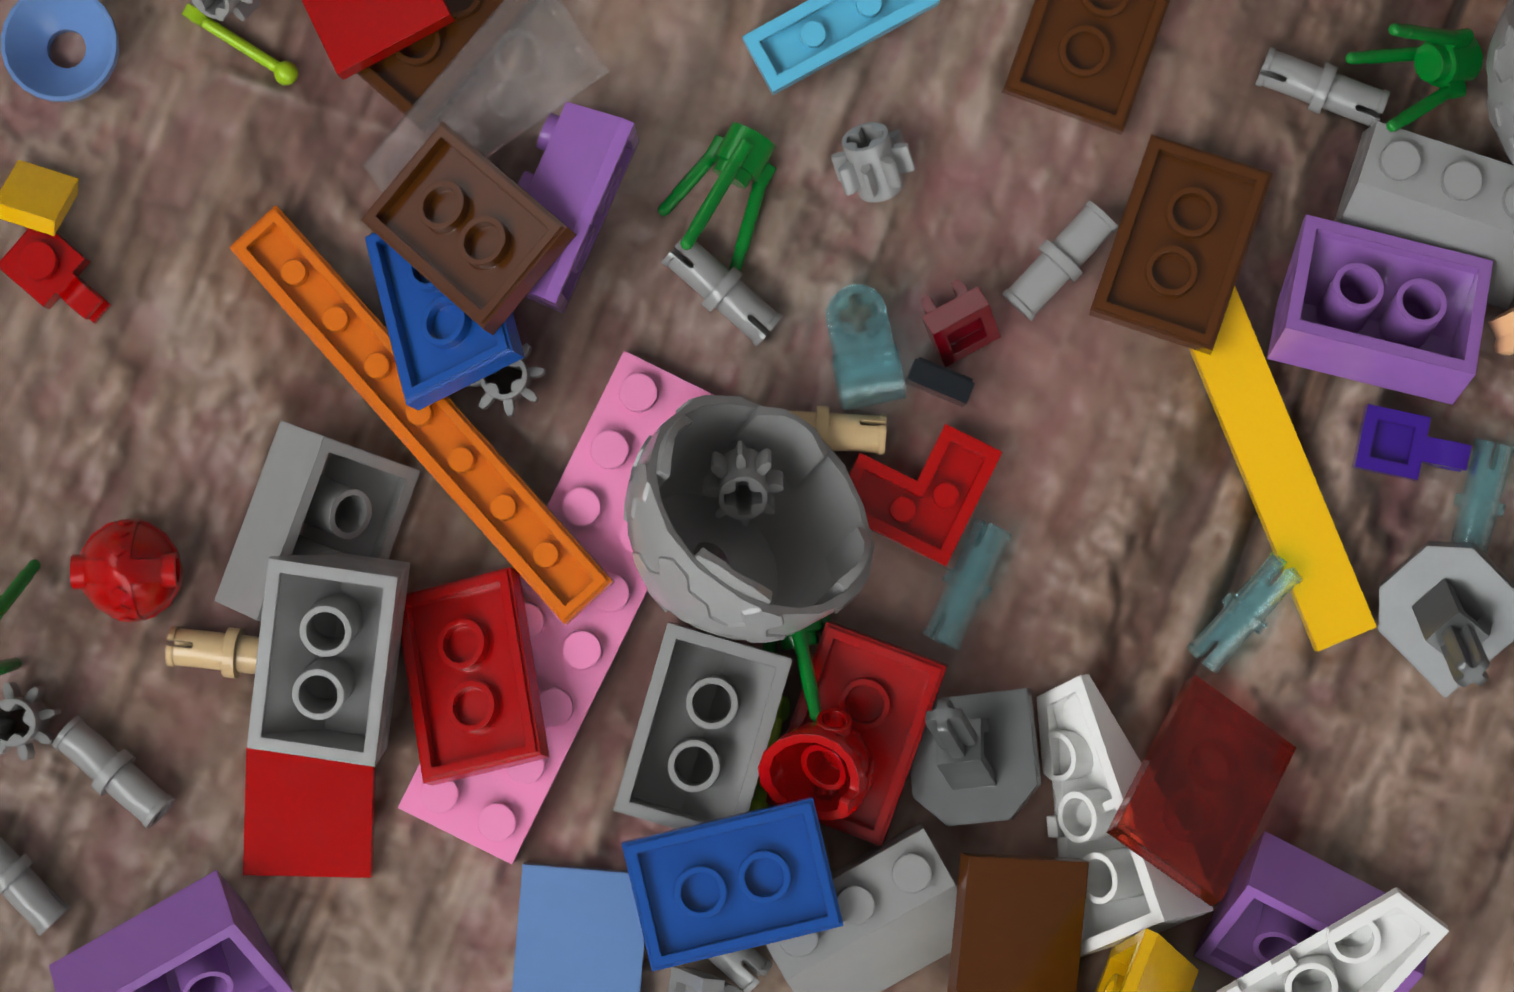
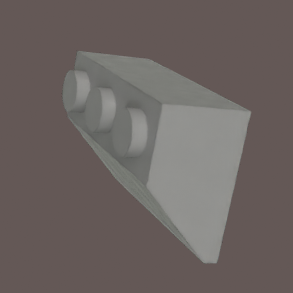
M1379 121L1363 131L1334 221L1493 260L1487 305L1507 310L1514 298V165L1407 130L1399 129L1396 132H1390L1386 129V124Z
M280 420L214 601L261 622L267 564L270 556L348 553L388 559L420 470Z
M348 553L280 555L268 558L247 748L372 767L376 766L388 748L410 562Z
M668 622L613 811L674 829L748 812L759 777L758 766L763 752L766 751L792 658L712 633Z
M919 822L885 841L882 846L874 847L831 872L844 926L766 944L793 992H881L951 952L957 886Z

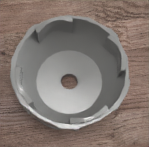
M704 395L689 399L676 410V414L658 428L653 436L649 435L642 445L633 464L625 496L624 520L627 522L628 537L633 550L632 555L635 566L647 587V592L665 613L669 611L693 627L730 639L747 640L750 643H767L783 640L785 636L799 632L833 612L837 614L864 587L869 578L875 543L872 541L864 505L846 470L847 467L823 441L814 427L786 409L761 406L746 400L743 396ZM743 440L746 447L752 448L759 453L764 449H770V470L783 472L784 490L772 493L775 498V513L769 515L762 512L757 517L750 519L748 526H743L741 520L733 519L728 515L719 519L716 518L715 501L717 496H704L702 492L703 476L714 474L711 470V454L715 451L724 456L728 451L736 448L737 442ZM738 482V485H749L748 482Z

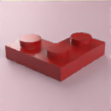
M944 424L917 480L862 453H859L849 476L864 505L870 530L946 567L1003 452L954 427Z

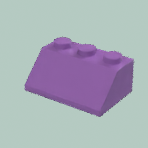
M570 102L565 103L560 116L550 113L547 117L536 144V148L544 151L535 174L525 171L518 185L577 235L525 296L526 298L564 314L639 143L635 123Z
M1306 214L1277 302L1267 359L1453 405L1476 375L1493 260Z
M1264 831L1237 866L1196 947L1194 957L1238 979L1382 896L1385 892ZM1428 955L1394 992H1409L1424 975Z
M217 870L49 965L55 992H294L288 977L248 906Z

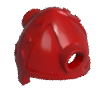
M122 519L107 523L91 534L80 554H73L70 559V583L72 589L83 590L97 609L118 621L130 623L158 616L172 605L181 589L183 567L178 549L167 533L152 523L141 519Z
M829 708L819 712L816 722L801 725L775 741L763 752L758 772L762 787L776 803L782 804L813 796L818 819L830 821L846 818L859 808L868 789H871L873 783L871 774L875 769V761L871 758L869 744L866 743L860 732L852 727L851 715L844 710ZM827 794L834 798L820 800L817 796Z

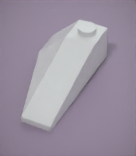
M1079 675L1037 696L1043 774L1052 780L1055 815L1046 816L1048 837L1057 838L1058 857L1081 858L1089 862L1080 957L1114 947L1145 928L1158 933L1214 911L1193 849L1090 675Z
M1395 887L1216 992H1394L1449 932L1447 924L1399 888Z

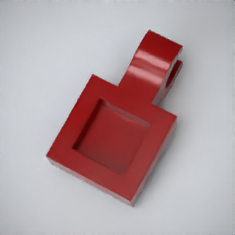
M28 228L0 260V270L40 305L49 310L61 297L85 320L89 319L96 324L112 305L79 277L91 261L57 232L55 236Z

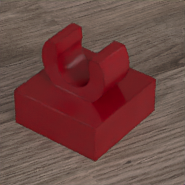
M958 279L951 282L956 296L955 299L940 307L934 305L929 295L921 300L925 315L922 316L934 350L945 367L1001 338L991 307L979 287L977 286L968 291L967 286Z

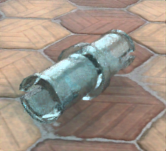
M1475 438V447L1463 494L1456 493L1453 505L1459 506L1450 542L1475 543L1487 555L1497 516L1503 517L1506 504L1500 502L1512 455L1514 454V447L1496 443L1489 468L1495 442Z
M977 518L972 523L973 527L954 568H946L941 580L946 583V586L927 627L922 632V635L944 646L947 644L949 648L960 651L962 647L961 643L980 601H988L993 589L988 584L1007 542L1012 537L1004 529L991 523L987 526L984 520Z
M1271 552L1268 555V559L1236 594L1232 591L1227 593L1221 600L1224 605L1223 609L1197 638L1187 645L1188 650L1193 656L1199 658L1200 656L1203 657L1218 641L1217 647L1202 662L1204 666L1216 674L1222 670V666L1253 632L1259 635L1268 626L1265 620L1266 617L1294 586L1303 580V577L1291 567L1290 569L1287 568L1271 584L1272 579L1287 564L1275 552Z

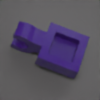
M1367 404L1364 406L1351 468L1416 481L1419 478L1421 463L1455 472L1467 471L1472 445L1427 436L1431 417Z

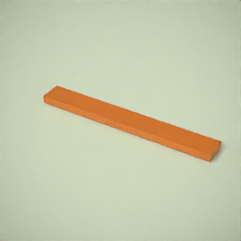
M275 205L229 247L565 625L574 620L614 583V580L449 396L421 410L406 405L387 327L281 208Z

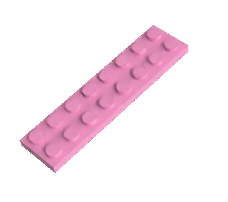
M623 351L547 505L614 580V583L574 620L565 625L520 575L550 757L433 786L423 784L421 766L419 764L398 806L399 809L510 864L514 863L647 594V587L634 563L633 550L628 537L627 522L624 520V501L635 459L649 435L653 436L664 422L676 414V410L689 399L713 394Z

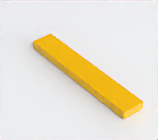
M1234 286L1212 354L1209 355L1189 348V351L1314 651L1319 652L1377 628L1238 291Z

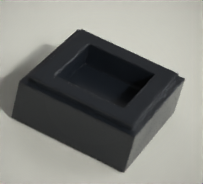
M921 357L913 361L904 382L961 407L967 404L975 385L972 382V378Z

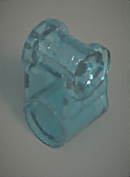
M864 284L850 285L841 289L829 300L826 308V324L833 353L831 358L834 378L842 410L847 411L905 399L906 388L896 344L893 342L887 309L882 296L875 289ZM848 297H856L859 306H870L872 317L863 321V332H855L852 322L841 323L839 312L849 306Z

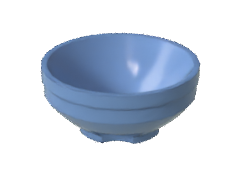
M19 0L4 21L1 33V54L4 65L12 79L26 92L39 99L51 102H74L87 98L97 92L109 80L116 68L119 57V35L113 18L107 8L98 0ZM66 32L78 33L83 37L86 45L83 60L71 68L57 66L51 57L52 43L59 35Z

